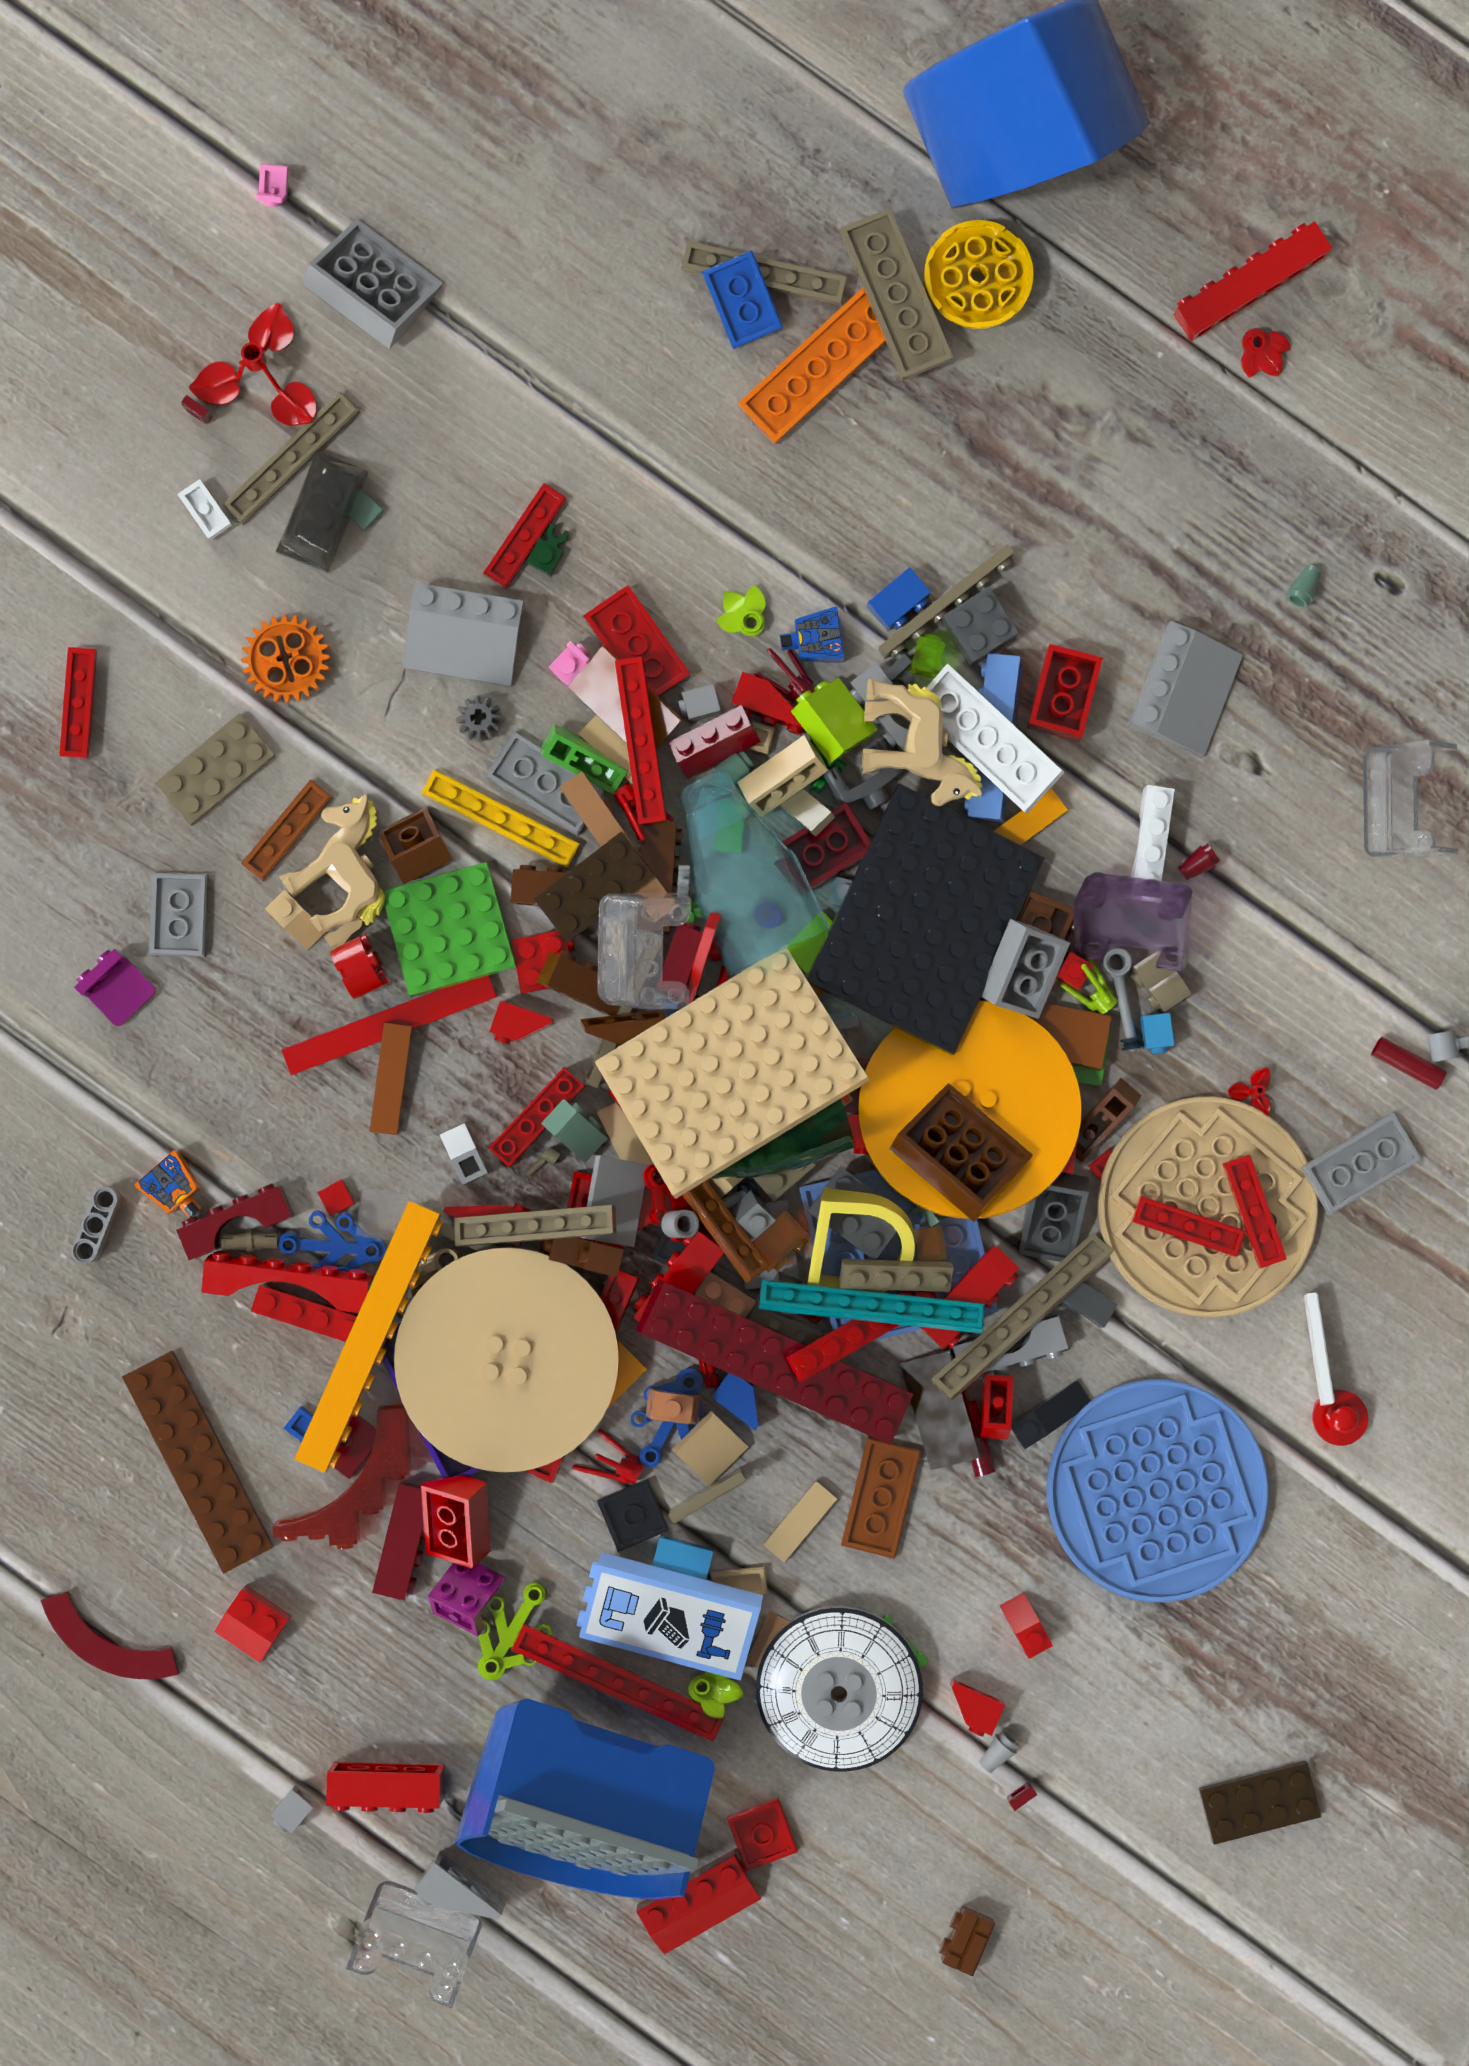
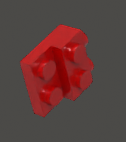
M558 931L511 940L521 994L549 990V988L536 982L549 952L560 954L562 950L570 954L569 951H574L573 940L567 943Z

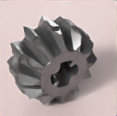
M476 695L475 704H472L470 699L467 698L465 703L468 708L458 707V711L464 716L456 717V722L463 724L459 728L461 734L469 731L467 734L468 740L471 741L475 734H477L478 742L482 743L483 734L486 733L487 737L491 740L494 737L490 730L500 731V726L494 722L502 721L503 717L500 714H495L500 709L498 704L490 707L491 698L487 697L483 704H481L480 695ZM477 713H482L483 717H486V719L481 721V725H477L475 720L472 722V719L477 718Z

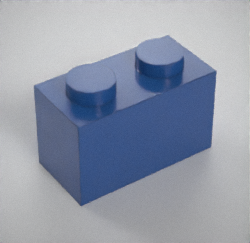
M909 567L869 600L867 608L887 632L893 627L897 630L909 620L906 617L913 610L918 613L929 603L927 598H929L931 591Z

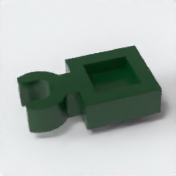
M551 524L547 530V541L539 538L527 560L528 565L549 576H552L564 553L558 546L564 544L568 539V531L566 530L559 538L553 536V532L556 529L554 524Z

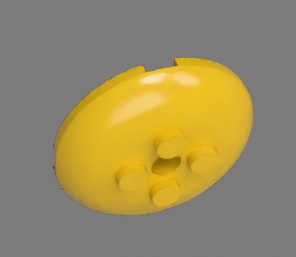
M971 220L959 223L946 230L931 247L925 263L924 282L932 304L946 319L962 327L986 329L1005 323L1022 309L1032 289L1033 264L1023 241L1008 231L1005 226L987 220ZM980 272L985 276V280L978 283V281L972 279L971 274Z

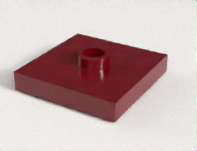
M359 1415L357 1417L352 1416L348 1425L352 1427L346 1443L341 1441L337 1450L341 1455L335 1469L348 1479L353 1476L384 1435Z

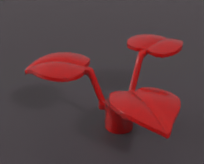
M276 303L264 310L251 324L248 331L249 343L245 344L241 349L243 360L239 361L240 367L237 375L230 364L217 361L207 365L194 382L189 385L190 391L201 401L211 405H226L233 402L239 396L240 388L236 382L241 380L245 367L253 372L262 370L279 393L271 402V412L278 422L288 426L309 424L314 420L317 411L315 398L307 386L299 382H291L283 391L266 366L267 359L264 353L268 349L273 352L283 351L292 343L294 338L293 325L280 303Z

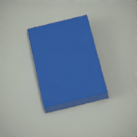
M752 250L702 271L733 349L783 328Z

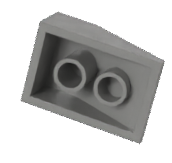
M440 1851L420 1876L414 1888V1891L417 1892L416 1896L421 1902L428 1906L432 1904L436 1908L499 1919L505 1906V1902Z

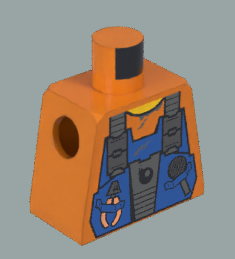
M173 1150L134 1184L137 1189L168 1214H172L181 1208L188 1218H192L202 1209L192 1197L201 1189V1186L179 1150Z

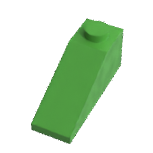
M555 723L541 745L543 757L576 775L582 771L589 782L613 795L627 773V770L577 735Z

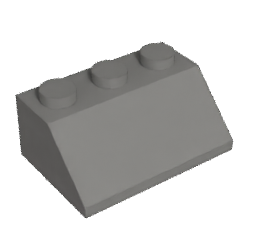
M1010 919L989 969L986 986L981 997L996 1006L1039 1019L1070 942L1031 925Z

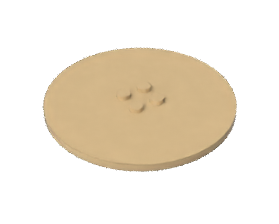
M1193 1097L1168 1103L1143 1116L1126 1131L1113 1148L1102 1172L1098 1189L1097 1211L1100 1233L1103 1242L1113 1251L1110 1259L1119 1273L1138 1293L1149 1301L1167 1310L1187 1316L1207 1318L1235 1315L1260 1306L1273 1298L1287 1286L1302 1267L1315 1236L1318 1218V1197L1300 1168L1308 1163L1302 1150L1292 1136L1277 1121L1263 1114L1264 1112L1240 1101L1227 1098ZM1250 1154L1287 1260L1259 1269L1246 1232L1238 1257H1233L1132 1223L1139 1196H1144L1245 1230L1222 1163Z
M507 1247L481 1250L465 1255L434 1274L416 1293L402 1318L394 1354L395 1377L402 1403L408 1416L421 1434L438 1450L462 1464L493 1472H520L547 1465L562 1458L580 1445L596 1428L610 1404L615 1390L619 1362L618 1344L611 1317L597 1292L578 1272L564 1263L548 1260L549 1256L523 1248Z

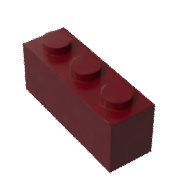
M740 705L668 743L677 764L689 779L724 761L733 754H738L760 743L761 740L743 706Z

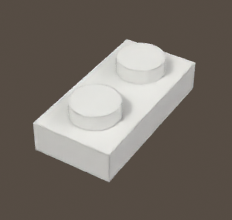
M200 479L177 494L209 541L232 526Z

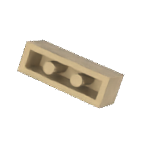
M803 735L737 783L748 804L763 817L829 770L817 748Z

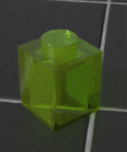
M925 634V637L919 636L909 672L935 678L939 671L946 643L941 642V638L935 635Z

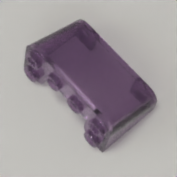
M1101 872L1090 874L1084 879L1073 903L1076 955L1080 958L1103 960L1109 944L1159 950L1161 953L1157 960L1156 968L1184 972L1188 962L1193 890L1184 883L1110 875ZM1091 945H1096L1100 947L1096 951H1088L1085 949L1086 947ZM1171 956L1178 957L1177 962H1169L1166 959Z

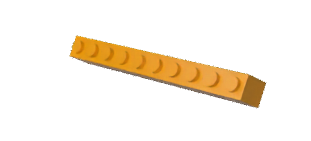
M408 1201L294 1460L324 1473L330 1467L334 1469L341 1455V1453L337 1452L341 1441L346 1443L352 1427L348 1425L352 1416L357 1417L364 1403L360 1400L364 1390L369 1391L373 1384L375 1376L371 1373L375 1364L380 1366L387 1350L383 1349L386 1339L391 1340L396 1332L398 1324L394 1323L398 1312L403 1314L408 1305L409 1298L405 1296L409 1287L415 1288L421 1273L417 1272L421 1261L426 1263L431 1253L432 1247L428 1245L432 1235L437 1237L442 1228L443 1221L440 1220L442 1214L413 1201Z

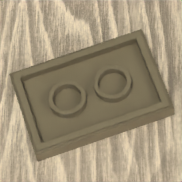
M741 1467L670 1508L668 1515L671 1521L677 1523L744 1483L746 1477Z

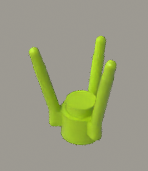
M1082 946L1081 950L1087 962L1094 966L1092 969L1093 974L1086 964H1082V969L1096 988L1089 995L1092 1000H1088L1065 983H1062L1061 987L1085 1004L1091 1012L1097 1009L1100 1014H1105L1117 1004L1118 1000L1113 995L1114 992L1107 985L1091 954L1085 946Z

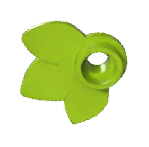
M753 585L747 591L745 597L735 592H724L723 608L726 613L716 619L720 628L728 633L741 632L749 637L759 635L765 627V619L762 613L766 606L765 598L760 589ZM754 619L757 623L756 626L749 628L746 625L747 620Z
M710 1672L694 1677L688 1685V1693L691 1699L700 1703L703 1712L713 1718H724V1705L736 1702L744 1695L741 1687L729 1677ZM699 1685H705L707 1687V1690L705 1692H699L697 1690V1687Z

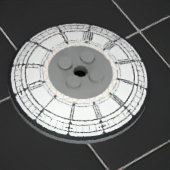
M830 1606L811 1610L796 1617L782 1627L773 1637L764 1651L759 1664L756 1679V1698L760 1716L766 1729L785 1752L798 1761L814 1768L826 1771L847 1772L867 1768L881 1762L893 1754L906 1741L915 1727L920 1714L923 1699V1680L913 1649L893 1625L866 1610L846 1606ZM836 1686H841L846 1689L847 1695L843 1699H836L832 1696L831 1690Z

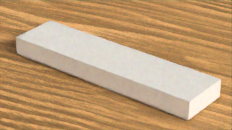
M1317 1292L1309 1293L1303 1297L1320 1406L1330 1405L1335 1402L1319 1297Z

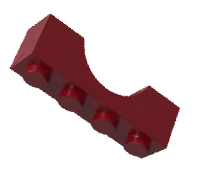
M273 1183L258 1189L259 1195L249 1198L248 1194L232 1200L234 1205L223 1209V1206L220 1205L208 1210V1216L198 1220L197 1216L182 1221L183 1227L176 1229L188 1260H194L218 1250L222 1229L228 1222L237 1217L247 1216L254 1218L265 1228L295 1217L283 1187H274Z

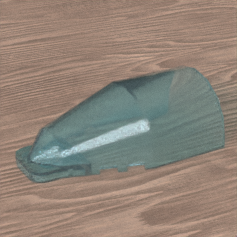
M724 772L711 773L683 789L681 802L687 813L686 822L695 903L705 925L710 913L714 912L721 915L713 942L729 977L736 976L741 973V970L783 949L829 931L830 928L796 855L778 839V835L766 826L758 813L738 793L733 780L728 774Z

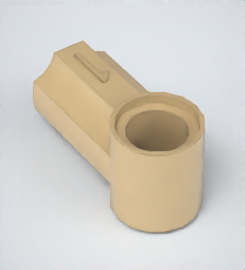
M450 1247L430 1254L426 1263L421 1261L417 1272H420L421 1275L416 1286L427 1282L434 1274L445 1267L442 1263V1256L445 1253L452 1254L454 1260L461 1258V1253L457 1249Z

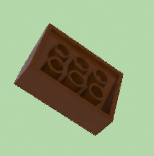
M949 1083L897 1134L889 1148L973 1222L993 1203L1033 1156V1154Z

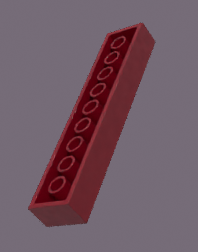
M658 1279L636 1327L639 1333L889 1445L893 1441L913 1396L906 1389L841 1360L799 1382L786 1357L805 1347L806 1344L661 1279Z

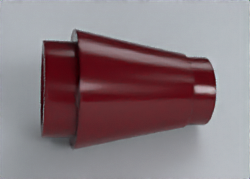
M1207 843L1203 847L1200 845L1178 869L1188 881L1216 868L1215 864L1220 862V859Z

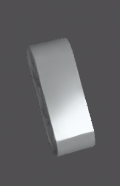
M102 1187L97 1189L92 1196L72 1248V1255L79 1263L96 1262L102 1255L122 1204V1195L116 1188ZM107 1191L113 1195V1203L109 1207L104 1206L101 1201L102 1195ZM96 1217L100 1218L103 1222V1229L99 1233L94 1232L91 1227V1223ZM86 1243L90 1244L93 1248V1254L89 1259L83 1257L81 1253V1248Z

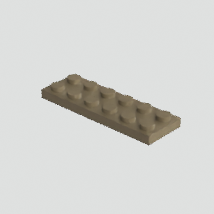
M891 208L841 227L839 232L902 381L952 361V353Z

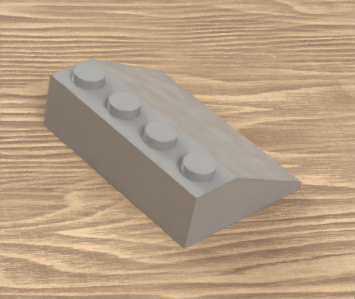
M358 219L308 264L303 281L305 287L388 349L408 331L443 285L441 281Z
M415 582L409 614L403 668L511 687L525 611L524 602L516 599Z
M1170 621L1164 630L1127 728L1204 757L1243 655L1196 630Z

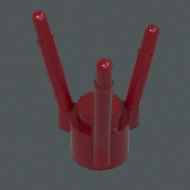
M772 648L767 649L773 660L792 680L787 686L791 691L783 688L758 671L754 673L756 677L769 681L778 692L786 696L792 703L806 691L814 692V686L812 685L814 682L807 675L792 650H788L787 653L800 674L798 677Z

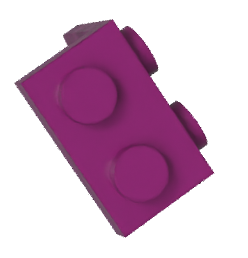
M113 949L112 951H105L97 959L99 964L91 971L89 969L85 970L77 978L79 983L74 988L82 996L87 997L113 1025L119 1027L156 993V989L120 951Z

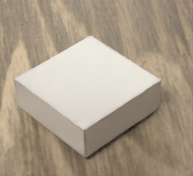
M465 1123L440 1134L451 1160L476 1148Z

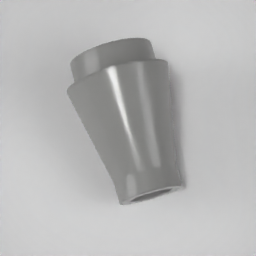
M1006 1731L995 1734L979 1763L985 1770L992 1773L997 1767L1017 1753L1016 1749L1019 1747V1743Z

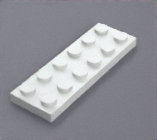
M949 664L926 687L936 694L941 701L943 730H948L947 740L1025 813L1028 814L1065 773Z

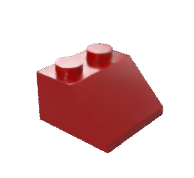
M246 1585L240 1590L214 1632L261 1663L292 1616Z

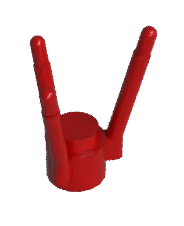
M629 783L618 789L614 797L624 810L637 839L644 841L645 836L632 812L636 810L633 784ZM666 811L667 820L674 821V818Z
M598 1429L597 1433L627 1459L622 1457L618 1463L600 1454L595 1455L596 1459L616 1468L615 1473L617 1474L579 1465H573L572 1469L617 1480L623 1484H626L627 1481L635 1484L643 1468V1464L637 1462L639 1457L626 1450L602 1429Z

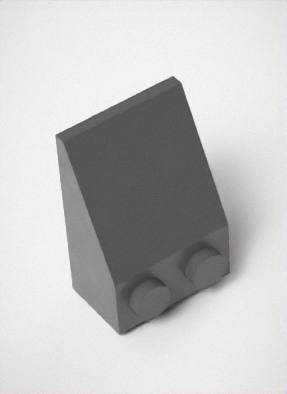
M1061 1172L1049 1188L1026 1204L1018 1249L1019 1255L1061 1262L1076 1248L1089 1195V1177Z

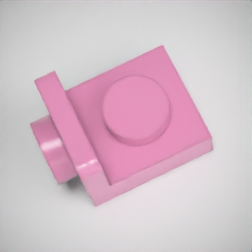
M570 641L567 644V648L548 668L568 687L590 661L588 658L590 653L580 643L575 646Z

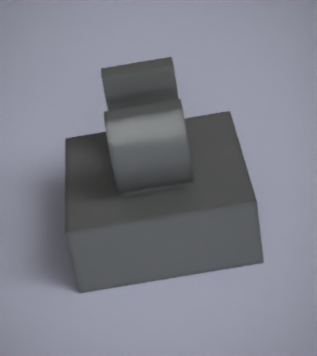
M905 654L884 672L892 683L898 679L906 688L915 679L907 670L911 667L912 661Z

